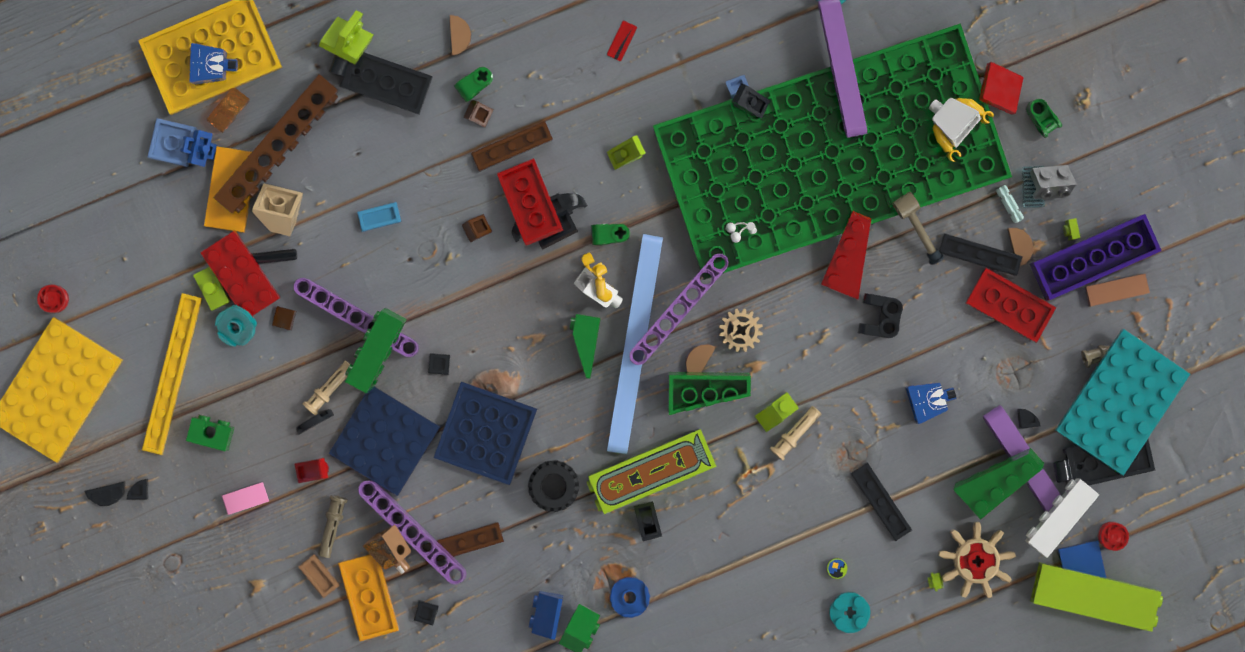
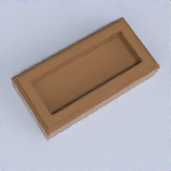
M315 554L298 567L323 598L340 586Z

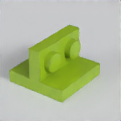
M356 10L349 21L337 17L321 39L319 47L356 64L372 41L374 34L362 29L363 22L361 20L363 13Z

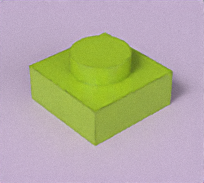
M1077 218L1066 220L1065 225H1063V232L1065 237H1068V241L1080 238Z

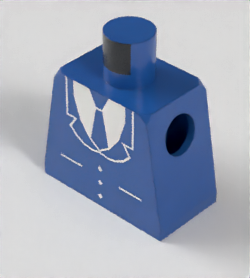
M191 43L190 82L192 84L226 80V71L238 70V60L227 59V52L225 50Z
M940 383L905 387L916 424H921L948 410L946 402L956 399L954 388L942 390Z

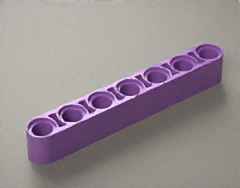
M819 0L818 8L845 135L847 138L867 134L864 111L840 0Z
M714 255L634 346L629 356L632 363L636 365L645 363L728 267V259L725 255ZM722 258L725 266L722 269L715 268L713 265L714 259ZM701 274H710L711 282L709 284L701 283ZM691 288L696 289L698 297L695 300L688 299L686 295L687 290ZM682 304L685 312L682 315H676L673 312L674 305ZM663 319L670 320L672 324L668 331L661 330L659 326ZM651 334L656 335L658 338L657 345L649 346L646 343L647 336ZM636 350H642L645 354V358L641 362L633 359V353Z
M299 278L294 283V291L299 296L363 333H366L370 324L373 323L374 316L306 278ZM302 282H307L309 285V289L305 293H302L299 289ZM320 292H324L327 296L326 301L323 303L317 301V295ZM337 302H342L344 305V310L341 313H337L334 310ZM355 312H359L362 316L359 323L352 321V315ZM400 333L396 343L391 345L393 350L406 357H413L419 351L418 343L403 333ZM408 342L413 343L415 347L411 354L406 353L404 350V346Z
M1001 405L983 416L986 424L1009 458L1029 449V446ZM1042 469L1027 481L1026 484L1043 510L1049 512L1054 506L1052 502L1060 493L1045 470Z
M364 481L360 484L358 489L360 496L391 526L396 525L403 538L449 583L459 584L465 580L467 575L465 568L379 484L374 481ZM368 484L373 486L374 491L372 495L365 493V487ZM382 498L388 501V507L385 510L379 506V501ZM397 512L403 517L400 524L394 521V515ZM411 526L417 530V535L414 538L408 534V529ZM424 541H429L432 545L429 552L424 551L422 547ZM439 555H443L446 558L444 566H440L437 563ZM454 569L459 570L461 573L459 580L452 578L451 573Z

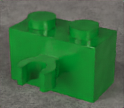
M579 604L558 644L573 652H582L584 648L588 650L593 641V638L590 636L591 634L595 635L600 626L597 623L600 615Z

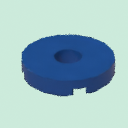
M625 577L618 580L610 591L611 606L623 617L633 618L639 616L649 605L650 594L648 587L636 577ZM633 592L636 595L635 601L632 603L626 602L624 600L625 593Z

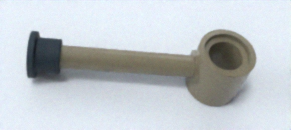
M908 192L892 202L901 219L908 217L928 252L929 264L934 265L942 261L944 255L940 254L937 248H934L915 214L921 208L914 195Z

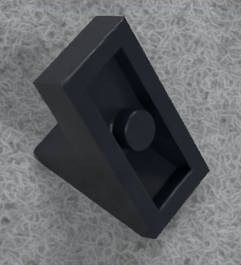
M741 83L732 102L735 107L762 119L770 100Z
M654 502L634 506L642 541L662 537Z

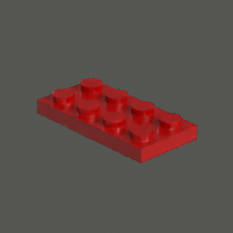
M534 158L497 173L526 246L563 231Z
M236 230L200 252L234 304L248 311L251 316L281 298Z
M984 268L965 302L967 305L1035 343L1038 342L1057 308L987 268Z

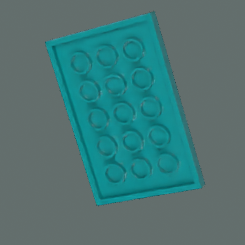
M1121 329L1055 431L1124 476L1187 381L1190 373L1125 329Z

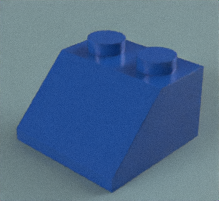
M539 591L538 596L534 595L532 607L536 608L535 616L531 615L529 627L532 628L533 634L555 640L563 595Z

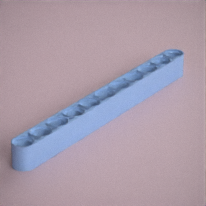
M643 234L607 452L625 455L628 452L642 364L636 365L632 363L629 356L634 346L648 331L663 237ZM636 350L633 353V359L637 362L643 360L644 352Z

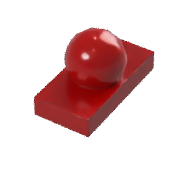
M325 458L295 463L298 483L328 478L329 466Z

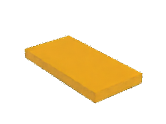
M216 146L204 222L205 227L230 231L236 230L237 232L245 233L251 197L249 196L244 201L246 206L239 214L237 212L232 214L213 197L252 152ZM249 171L246 174L248 182H253L254 171ZM239 186L235 187L232 191L233 196L237 198L241 197L244 193L243 188Z
M370 554L338 563L359 641L399 631L383 568Z

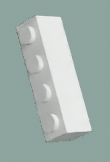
M1076 478L1069 481L1065 487V493L1062 496L1058 495L1052 502L1054 506L1049 512L1045 511L1040 516V523L1036 528L1033 526L1026 534L1027 538L1025 541L1046 558L1049 557L1099 496L1096 491L1081 479Z

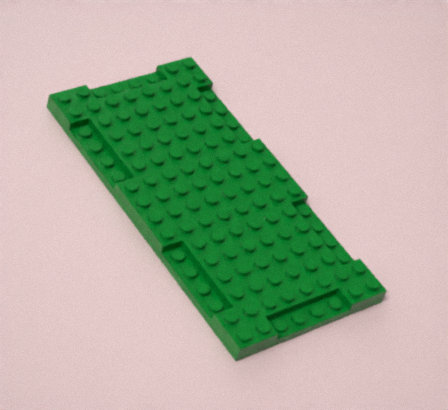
M961 23L853 59L867 126V134L850 138H847L845 135L831 67L756 91L770 100L762 119L735 107L732 102L733 99L653 125V130L700 270L716 254H723L728 259V267L722 273L724 274L841 235L852 211L871 218V224L895 217L898 213L893 207L892 202L908 192L914 195L921 208L1011 178L1012 175L993 118L987 114L985 119L990 123L983 124L979 121L957 148L953 146V149L961 153V157L956 152L952 153L951 157L955 162L948 159V152L942 149L936 141L933 132L934 123L932 118L935 113L929 107L934 100H938L944 105L949 98L955 100L958 98L973 99L984 108L985 112L990 111L988 104L979 100L982 86ZM730 222L734 224L740 222L748 224L752 222L755 224L757 232L750 234L746 228L740 234V241L735 243L731 240L732 233L727 232L726 225ZM736 225L735 232L739 233L746 225ZM718 257L714 259L713 265L717 269H722L725 266V262L722 258ZM708 273L702 274L703 280L711 278Z

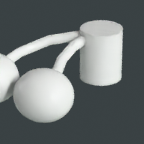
M730 222L726 225V230L732 233L731 240L735 243L740 241V234L744 229L747 228L750 234L757 232L756 226L752 222L748 224L744 222L736 224ZM736 225H746L739 233L735 232Z

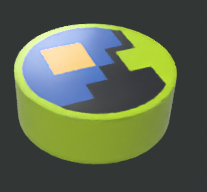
M833 558L828 562L827 572L832 578L840 579L846 575L848 568L845 561L840 558Z

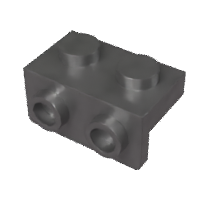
M1068 165L1032 168L1030 171L1036 187V191L1033 194L1034 199L1065 198L1071 194L1077 185Z

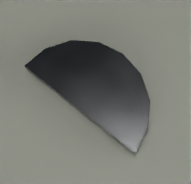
M327 409L297 426L296 430L300 435L334 416L331 409Z
M125 481L86 490L85 494L89 500L99 506H110L117 503L123 497L126 489Z

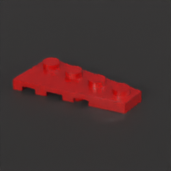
M852 211L821 285L859 299L871 218Z

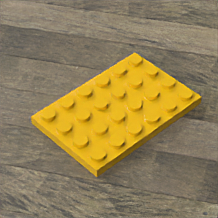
M231 0L138 40L170 115L283 68L254 0ZM191 43L225 50L227 52V59L238 60V70L226 71V80L192 84L190 82Z
M53 317L0 400V428L54 462L59 463L123 359L61 320Z

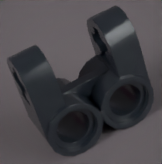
M865 293L863 304L881 307L878 326L859 323L858 333L881 338L895 337L899 332L900 318L903 311L902 303L896 298ZM889 303H894L897 307L894 314H890L887 311ZM887 322L893 326V331L890 334L885 333L883 330V326Z

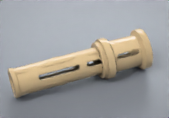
M346 360L320 389L314 390L315 393L307 402L304 401L302 403L315 416L322 405L330 401L329 396L347 378L345 373L350 364Z
M811 406L787 434L781 435V440L774 447L771 446L770 450L783 461L785 459L784 456L791 448L796 447L798 439L822 414L814 406Z

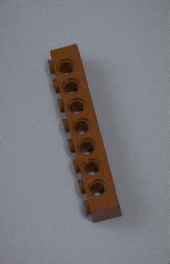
M319 74L213 198L232 214L235 212L239 214L246 206L244 201L249 196L253 198L259 191L257 186L262 181L266 182L273 173L270 171L274 166L279 167L284 162L286 152L288 150L292 152L299 144L298 138L301 135L305 137L312 129L310 124L315 119L319 121L325 114L323 109L328 104L331 106L337 100L338 96L336 94L338 89ZM314 95H321L323 102L319 105L313 104L311 99ZM301 110L309 111L310 117L307 120L299 119L298 114ZM289 125L297 128L296 133L292 136L285 133V129ZM279 140L283 142L282 150L275 151L272 149L274 141ZM268 156L270 158L269 165L265 167L259 165L260 157ZM249 171H254L257 174V178L253 182L246 180V174ZM238 186L244 190L243 195L239 198L234 197L232 194L233 189Z

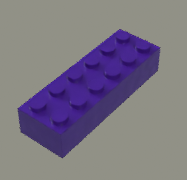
M1143 214L1032 262L1029 265L1045 301H1048L1162 250L1146 214Z

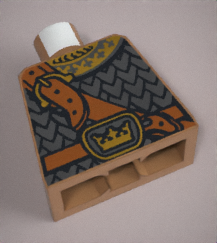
M396 525L375 534L363 545L367 552L385 570L395 566L399 573L403 574L410 568V565L404 558L411 553V549Z

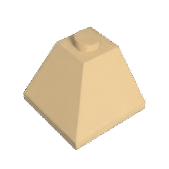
M264 183L252 212L270 232L291 236L296 224L303 193Z

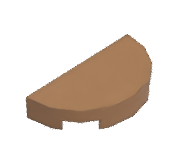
M450 15L452 56H455L466 50L471 43V31L465 20L458 16Z
M1008 228L1013 254L1023 256L1020 266L1025 265L1031 259L1033 242L1024 230Z
M706 344L693 348L686 359L687 372H702L716 347Z

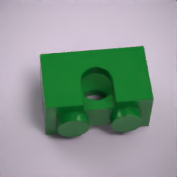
M200 414L198 417H192L186 438L187 442L221 451H229L235 428L230 426V422L219 419L218 423L210 421L211 417ZM209 426L216 430L213 438L207 435V428Z

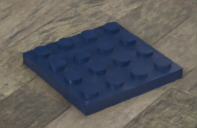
M461 381L434 458L510 485L537 408Z
M374 387L364 395L329 454L398 496L440 429V426L377 387Z

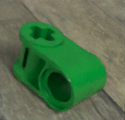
M479 67L458 81L454 87L464 101L468 102L491 84L493 75L488 68ZM481 72H483L484 74L488 73V75L486 76L487 80L485 82L483 80H478L480 78L479 74Z
M1036 99L1027 104L1026 112L1035 124L1038 132L1044 138H1047L1048 134L1056 128L1060 129L1062 127L1061 121L1053 113L1045 100ZM1035 103L1041 106L1040 114L1035 113L1033 110Z
M624 224L591 225L592 245L625 242L630 237V230ZM620 227H622L623 231H626L623 239L615 235V232L619 231Z

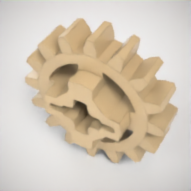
M735 309L734 315L728 312L729 318H722L725 324L719 325V328L723 329L719 336L725 337L722 343L728 342V349L735 346L736 352H739L740 348L747 352V346L753 349V342H760L757 336L763 335V333L758 331V328L763 326L762 324L757 325L756 322L760 318H753L754 312L751 311L749 314H746V309H743L742 313H739L738 309ZM737 317H745L749 320L746 323L740 322ZM731 322L733 328L732 332L728 334L727 328L728 324ZM738 325L740 327L749 325L744 330V336L742 334L733 336L738 330ZM754 326V335L751 339L749 331ZM739 338L742 339L745 342V344H737L733 342V340Z

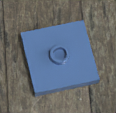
M156 118L147 158L188 167V154L180 152V149L183 148V137L193 138V133L197 128ZM190 142L188 150H191L192 142Z

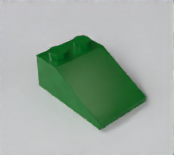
M576 314V318H571L570 330H573V337L585 376L591 379L601 318Z

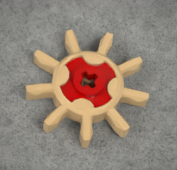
M974 522L972 527L973 538L964 540L959 532L952 529L950 534L959 546L955 553L943 550L938 551V556L944 559H953L955 568L946 572L941 578L944 582L950 581L958 575L965 579L960 596L965 598L970 593L973 583H981L983 593L987 598H991L992 590L988 584L990 579L997 576L1005 582L1010 583L1012 580L1008 574L999 570L1001 560H1010L1016 557L1015 552L1006 551L998 553L994 547L1002 538L1004 532L998 530L990 540L986 541L981 539L980 522ZM976 556L981 559L977 565L972 562V560L976 559Z

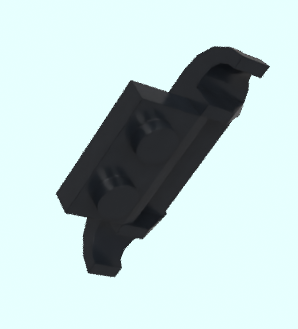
M557 193L550 197L563 231L539 240L538 243L542 250L578 232L570 215L573 214L572 210L588 206L582 196L573 193ZM515 222L511 233L515 242H518L522 236Z

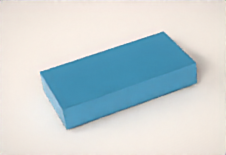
M397 202L357 212L362 232L402 222Z

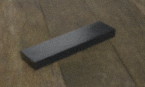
M945 233L939 249L940 254L1017 276L1023 256Z
M868 462L850 473L894 541L912 531Z

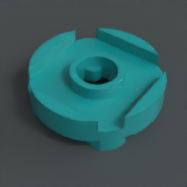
M232 305L218 314L215 326L217 325L218 337L225 344L235 347L236 345H246L252 340L255 335L257 321L245 309ZM232 322L236 323L239 326V329L234 330V325L232 324Z
M855 592L841 593L834 599L829 609L831 621L837 629L845 633H855L865 628L871 614L867 601ZM848 607H852V610H855L852 618L844 614V611H848Z

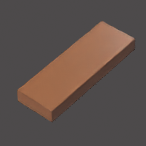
M1146 274L1085 287L1089 307L1150 293Z

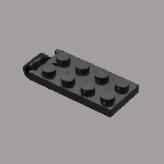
M363 52L356 64L334 55L328 71L337 76L344 77L340 84L341 88L420 115L433 78L431 75ZM356 69L360 70L359 74H355Z
M1147 439L1124 476L1079 446L1062 449L1063 453H1066L1067 459L1053 462L1057 483L1078 478L1088 486L1156 471L1149 439ZM1078 464H1081V469H1077Z

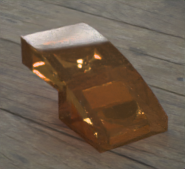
M232 88L212 111L207 121L223 133L236 119L238 113L249 103L250 99L238 89Z

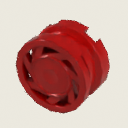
M46 285L38 292L37 302L45 312L59 313L68 306L69 295L61 286Z
M1107 522L1099 528L1098 540L1104 548L1118 551L1128 544L1129 532L1122 524Z

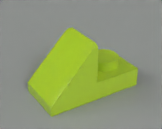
M637 135L607 151L615 170L642 158V155L646 154Z
M786 392L756 414L755 418L764 430L768 432L782 423L784 419L798 410L799 407L788 392Z

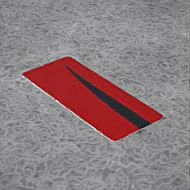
M622 21L607 55L622 61L637 26Z

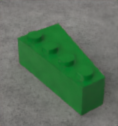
M384 308L381 312H376L372 320L374 322L372 329H368L363 337V340H365L363 347L359 346L354 355L357 358L354 365L350 364L345 373L348 376L345 380L346 383L366 394L376 386L378 381L376 379L385 367L382 363L390 356L393 349L391 345L396 343L407 320L406 318L387 308Z
M669 372V415L751 396L750 373Z
M1029 448L999 464L990 466L980 473L978 472L965 480L955 483L953 490L981 520L1043 469L1044 462Z

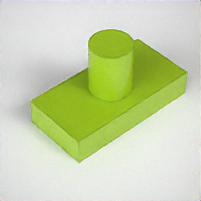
M210 267L193 275L211 311L231 302L222 284Z

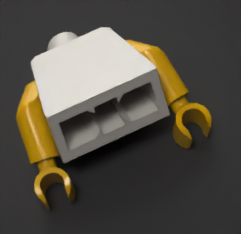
M949 98L944 105L938 100H934L929 107L935 113L932 121L934 123L933 132L936 141L945 152H948L947 157L953 162L955 161L951 157L952 153L956 152L961 157V153L953 149V146L957 148L979 121L983 124L990 123L985 119L986 114L989 117H994L993 112H985L984 108L973 99L958 98L955 100Z
M590 252L584 254L581 260L585 268L574 284L583 293L607 308L611 305L614 308H618L623 299L617 295L618 291L607 283L605 278H602V275L607 273L605 265H602L600 262L593 266V268H590L589 265L595 262Z

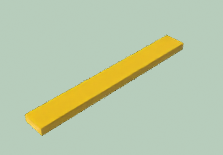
M181 294L142 447L143 451L163 455L202 302L200 297Z

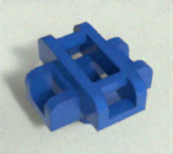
M195 130L193 138L183 137L184 144L180 152L188 154V163L205 167L207 159L214 160L217 145L211 143L212 133ZM192 142L191 150H188L189 144Z

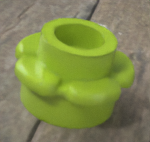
M931 572V577H928L930 589L938 592V589L944 588L940 573L934 574Z

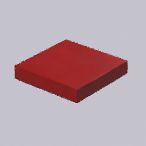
M993 62L987 63L979 100L1011 115L1016 114L1024 77Z

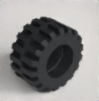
M558 460L546 461L537 466L532 472L528 482V492L532 501L540 509L542 508L548 512L565 510L573 504L578 495V476L573 468L565 462ZM557 474L565 480L566 489L560 497L550 498L544 494L542 482L546 476Z

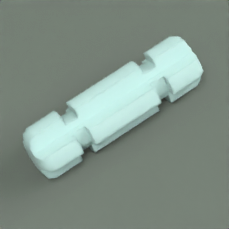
M1007 186L999 187L996 192L1002 198L1001 201L1008 214L1012 215L1010 216L1012 221L1018 223L1023 220L1024 216L1021 211H1018L1019 207L1012 195H1009L1008 192L1010 191Z

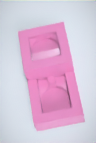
M263 482L222 496L227 515L269 502Z

